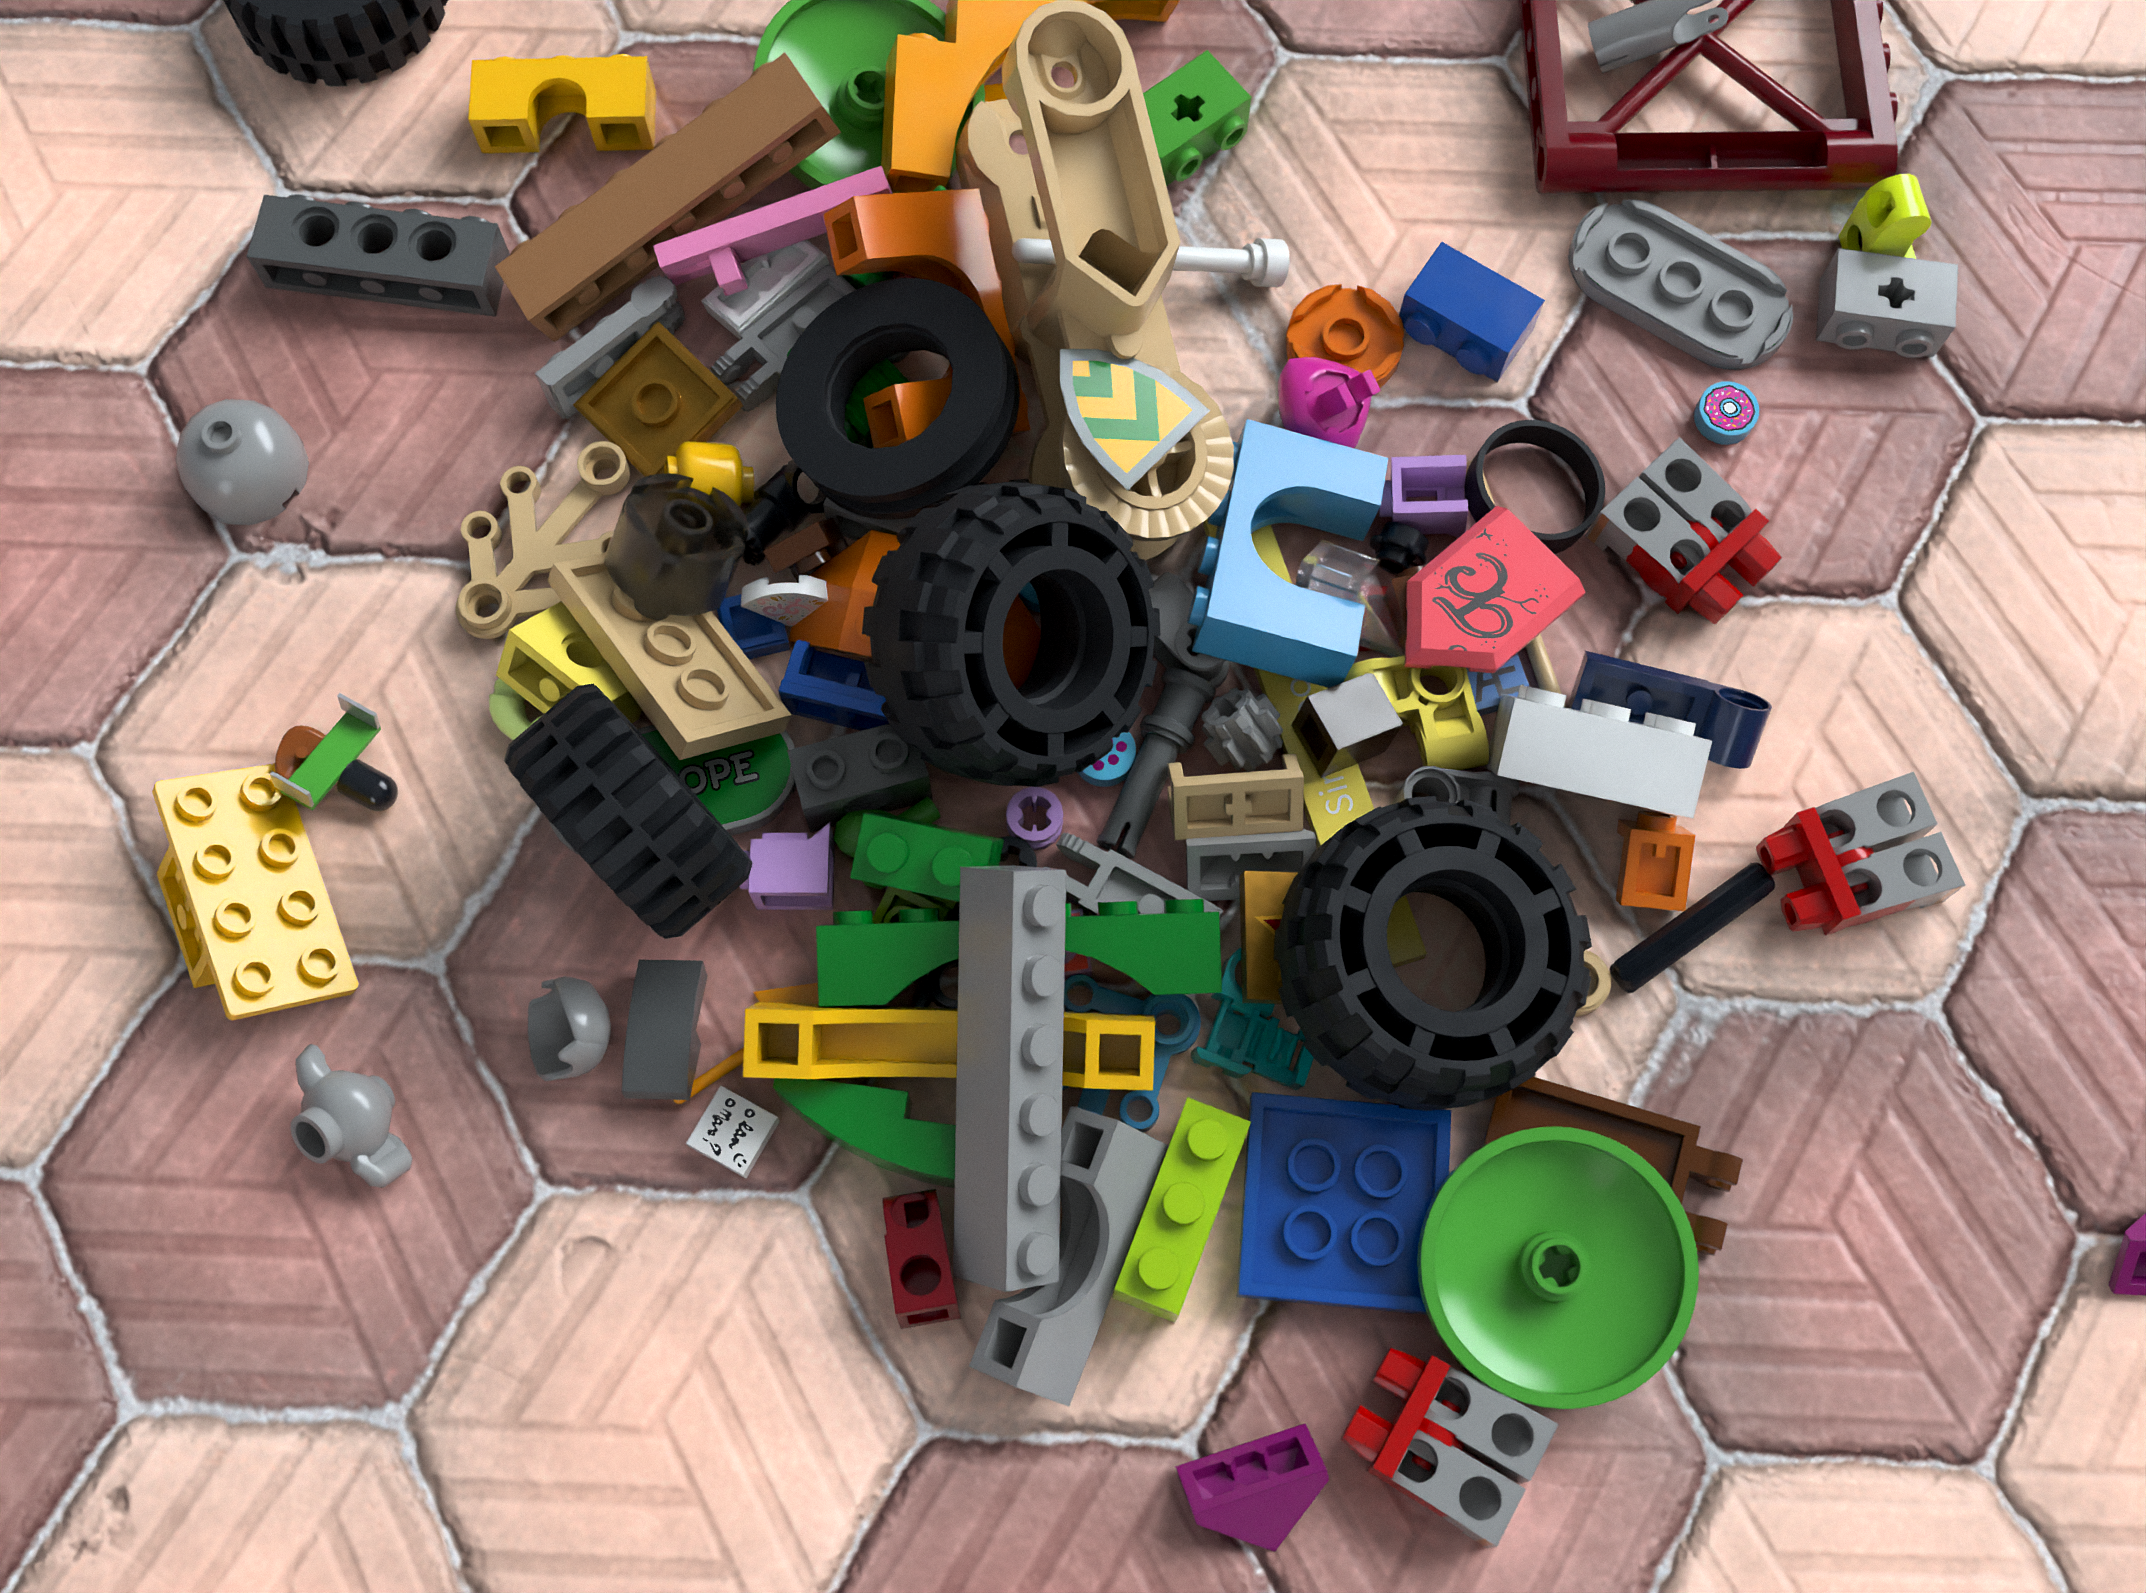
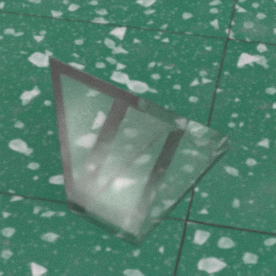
M1322 540L1301 561L1295 585L1364 604L1359 645L1392 657L1403 656L1404 654L1376 573L1380 560Z

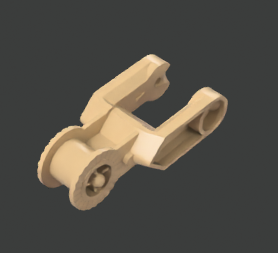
M1057 0L1039 6L1022 23L1009 46L1002 64V84L1007 99L991 102L980 101L975 106L961 131L955 147L956 169L961 189L979 188L983 210L989 221V239L995 267L1002 281V299L1009 331L1014 339V355L1032 367L1047 427L1033 450L1029 464V483L1065 488L1087 497L1086 504L1094 506L1101 511H1107L1133 539V546L1130 551L1137 552L1138 557L1147 562L1167 550L1181 535L1188 533L1203 523L1219 507L1229 489L1234 470V445L1228 423L1223 417L1218 404L1206 393L1201 385L1189 379L1180 370L1161 294L1170 280L1181 241L1132 49L1122 28L1105 11L1084 1ZM1055 67L1068 69L1074 77V85L1069 88L1058 86L1051 77V70ZM1012 135L1024 136L1028 154L1020 155L1015 153L1009 145V137ZM1021 238L1050 239L1056 265L1020 263L1012 256V246L1015 241ZM1060 349H1099L1112 352L1120 359L1135 358L1163 371L1186 388L1210 411L1129 490H1126L1100 465L1083 445L1067 414L1060 386Z

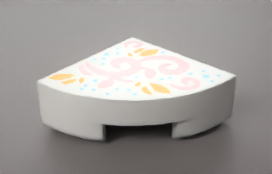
M799 575L798 583L769 584V577L760 578L742 587L741 606L792 627L828 601L827 581L808 575Z

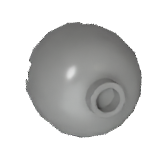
M226 399L204 407L190 418L181 432L175 459L183 486L194 501L204 511L213 514L217 520L234 525H254L278 516L285 510L282 504L291 497L294 490L296 489L298 494H300L305 486L309 465L303 441L296 431L274 409L254 400Z

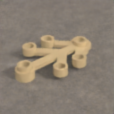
M598 441L588 445L581 451L577 460V468L582 479L538 530L534 504L540 498L541 486L535 473L525 466H514L504 472L500 480V487L509 505L514 558L498 576L494 549L499 546L502 540V530L492 514L486 511H475L464 518L461 524V534L469 547L472 581L461 590L456 601L455 611L459 623L467 633L482 639L496 638L508 632L518 617L539 614L553 605L562 602L552 587L522 590L535 574L550 572L553 563L603 554L615 545L623 546L625 549L633 548L628 536L619 531L606 532L598 539L561 544L602 495H614L627 485L630 478V467L624 452L619 446L608 441ZM611 468L616 470V473L610 478L604 480L596 479L598 473L603 469ZM517 482H530V486L525 492H511L513 485ZM487 525L491 527V531L486 537L480 539L472 537L474 530L479 526ZM485 605H499V609L493 615L486 618L479 617V613Z

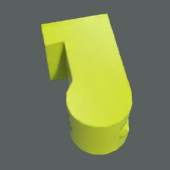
M1899 174L1883 179L1870 187L1863 198L1859 200L1838 235L1842 249L1860 251L1858 240L1862 239L1863 252L1916 259L1912 243L1930 228L1932 222L1916 176Z

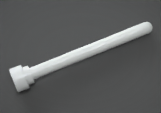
M1021 238L1015 241L1012 246V256L1020 263L1056 265L1050 239ZM1257 238L1253 244H1246L1243 249L1179 246L1173 270L1238 273L1242 275L1243 279L1250 280L1254 286L1281 287L1287 278L1289 270V251L1284 240Z

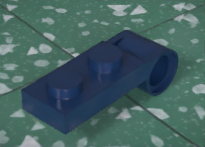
M1585 651L1567 708L1580 711L1582 700L1588 699L1631 709L1629 721L1643 724L1646 712L1696 723L1693 736L1712 741L1708 760L1738 769H1745L1751 766L1772 709V705L1767 700L1741 689L1590 651Z

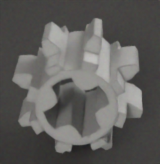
M1236 687L1229 689L1228 693L1221 697L1217 696L1211 701L1212 705L1207 711L1203 712L1201 717L1205 722L1202 725V731L1208 737L1204 743L1205 747L1220 766L1230 761L1236 770L1239 771L1241 768H1244L1249 772L1255 770L1256 766L1264 762L1267 764L1274 758L1272 755L1276 749L1281 748L1283 743L1280 738L1283 729L1277 722V719L1280 717L1279 712L1264 693L1255 698L1247 688L1240 691Z

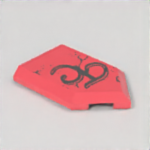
M1496 506L1407 581L1405 667L1431 669L1432 665L1468 668L1470 672L1495 673L1584 596L1585 590L1582 583L1509 509Z

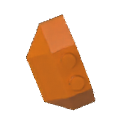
M871 530L811 573L809 576L827 581L828 601L792 626L788 641L795 643L797 640L810 642V646L861 658L872 657L870 637L862 634L864 607L873 606L878 585L874 584L871 580L881 557L886 556L888 550H897L901 545L897 541V535ZM1019 595L1015 597L1009 609L1003 631L1004 661L1009 677L1016 689L1024 684L1032 670L1039 648L1041 629Z

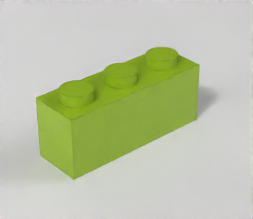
M1187 1097L1114 1288L1112 1298L1171 1322H1176L1251 1121Z

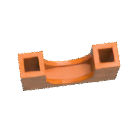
M979 188L853 196L823 214L836 276L897 271L920 279L944 283L959 290L973 300L986 314L1009 350L1018 374L1014 355L1015 343L1007 323L1002 299V281L995 267L989 239V221L983 210ZM951 364L941 379L894 384L863 398L874 448L897 446L920 435L941 414L952 389L953 369ZM1020 379L1019 410L1011 437L1030 430L1027 416L1028 403L1022 391Z

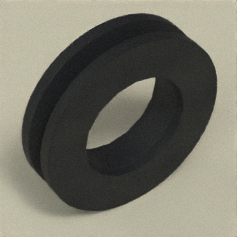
M920 278L890 279L872 283L843 296L822 311L807 326L792 347L784 363L777 388L776 419L781 439L790 457L829 500L839 507L863 517L884 520L908 519L915 517L923 508H933L934 504L945 501V494L966 486L977 485L991 471L1006 449L1017 421L1020 399L1019 378L1015 363L1003 340L986 314L967 295L951 286L933 280ZM919 350L943 355L950 362L953 369L951 393L941 414L920 435L897 446L873 449L853 444L848 439L844 429L846 404L857 382L875 364L897 353Z

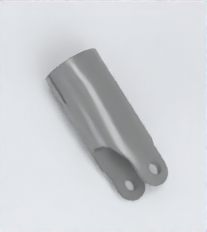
M1648 0L1588 23V28L1596 59L1601 71L1605 73L1717 31L1727 23L1728 13L1723 8L1715 7L1695 15L1686 14L1689 10L1705 5L1713 0ZM1719 18L1717 22L1710 23L1712 19Z

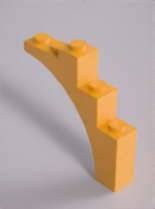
M949 0L946 5L945 42L938 41L936 37L925 33H913L907 36L897 34L886 61L881 166L893 194L933 191L939 185L946 186L951 174L956 134L967 106L981 85L1002 66L1009 46L1024 20L1039 6L1057 0ZM1180 0L1074 1H1084L1105 11L1113 20L1131 19L1167 22Z

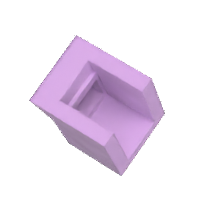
M1466 455L1391 457V479L1385 480L1379 517H1391V522L1408 525L1422 534H1449L1459 538L1466 532L1468 500H1465L1464 496L1467 467ZM1436 496V501L1406 502V497Z
M830 822L811 838H809L808 833H762V839H751L750 851L744 852L753 862L749 878L739 887L740 889H748L756 910H833L835 841L833 840L834 835Z

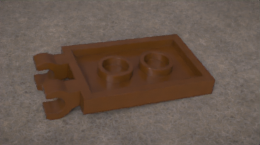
M1532 1077L1512 1090L1495 1097L1482 1144L1483 1146L1499 1137L1537 1127L1559 1126L1595 1132L1625 1145L1645 1159L1669 1184L1681 1205L1688 1177L1695 1179L1705 1186L1729 1192L1731 1185L1736 1186L1738 1183L1743 1159L1740 1157L1697 1146L1701 1126L1537 1077ZM1685 1211L1693 1231L1697 1252L1714 1256L1716 1250L1721 1251L1728 1223Z

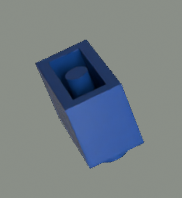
M1441 241L1406 291L1399 316L1402 320L1403 328L1414 340L1424 345H1433L1456 358L1458 363L1467 371L1478 375L1484 374L1498 383L1532 333L1545 300Z

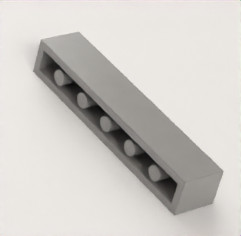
M1014 865L960 867L953 1277L1009 1292L1059 1282L1066 870Z

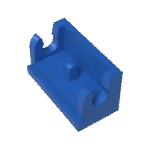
M802 640L795 642L784 679L781 681L778 690L782 703L791 714L859 731L889 724L881 711L882 704L886 699L882 695L875 694L874 688L870 687L864 662L816 651L815 647H810V642Z

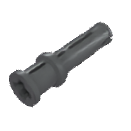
M1167 668L1164 670L1161 677L1164 688L1153 713L1144 716L1140 723V734L1144 741L1136 755L1105 827L1097 838V843L1109 851L1112 845H1116L1120 833L1124 829L1125 833L1116 852L1127 858L1132 859L1137 853V846L1169 777L1167 763H1174L1178 754H1184L1192 748L1195 737L1192 734L1193 727L1204 703L1213 701L1216 694V689L1209 682L1185 670L1177 668Z

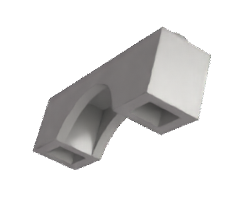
M1074 1106L1070 1107L1061 1130L1060 1198L1062 1225L1059 1236V1282L1030 1287L1012 1297L995 1300L969 1367L1016 1388L1070 1406L1169 1145L1119 1120Z

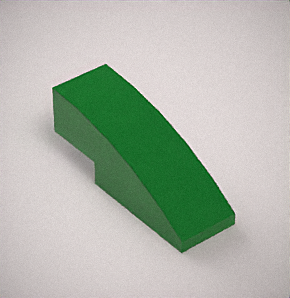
M774 1078L773 1088L780 1100L808 1125L843 1149L883 1169L921 1182L955 1188L956 1125L910 1119L912 1102L908 1091L817 1079Z

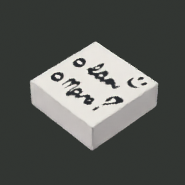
M720 1085L686 1144L738 1175L747 1178L780 1120L772 1113Z

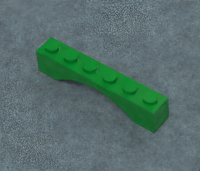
M1203 899L1164 900V913L1138 914L1137 901L1098 902V915L1071 916V903H1066L1065 951L1095 958L1129 975L1154 995L1222 993L1219 912H1204ZM939 908L899 909V922L873 923V910L833 912V925L816 926L819 1007L883 1005L891 1002L918 978L944 963L959 958V920L939 921Z

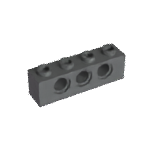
M293 194L288 197L263 196L246 257L266 288L496 317L504 281L495 266L507 258L510 252L498 224L490 223L480 217L465 216L461 219L433 216L419 209H406L400 212L376 209L362 202L352 201L344 205L320 202L305 195ZM388 248V249H386L385 251H383V252H381V253H377L378 251H380V250H382V249ZM447 255L441 260L433 261L437 257Z

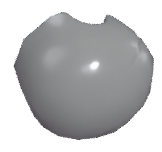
M565 976L543 981L541 983L542 988L552 990L542 997L533 999L528 1006V1039L531 1059L537 1075L544 1081H552L586 1074L599 1064L607 1050L611 1033L608 1008L594 986L585 980Z

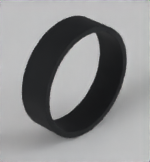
M1520 420L1506 424L1487 438L1467 470L1465 477V499L1468 500V509L1477 523L1496 507L1487 493L1483 480V463L1486 454L1503 445L1515 443L1531 444L1547 449L1559 456L1572 468L1582 485L1585 495L1586 508L1581 525L1572 530L1555 534L1531 531L1554 554L1560 553L1570 548L1583 536L1603 507L1605 480L1602 468L1591 449L1578 436L1559 425L1541 420Z

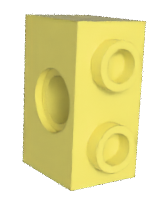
M562 602L509 629L496 676L543 714L575 687L594 683L631 723L639 720L642 712L641 707Z

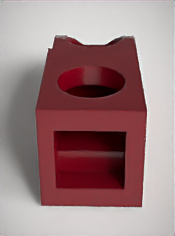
M936 1189L882 1198L887 1234L884 1235L895 1315L900 1328L905 1329L961 1319Z

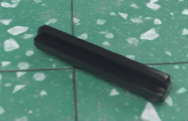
M1750 863L1618 958L1609 968L1611 976L1622 990L1627 993L1635 992L1769 895L1775 888L1773 877L1767 873L1760 863Z

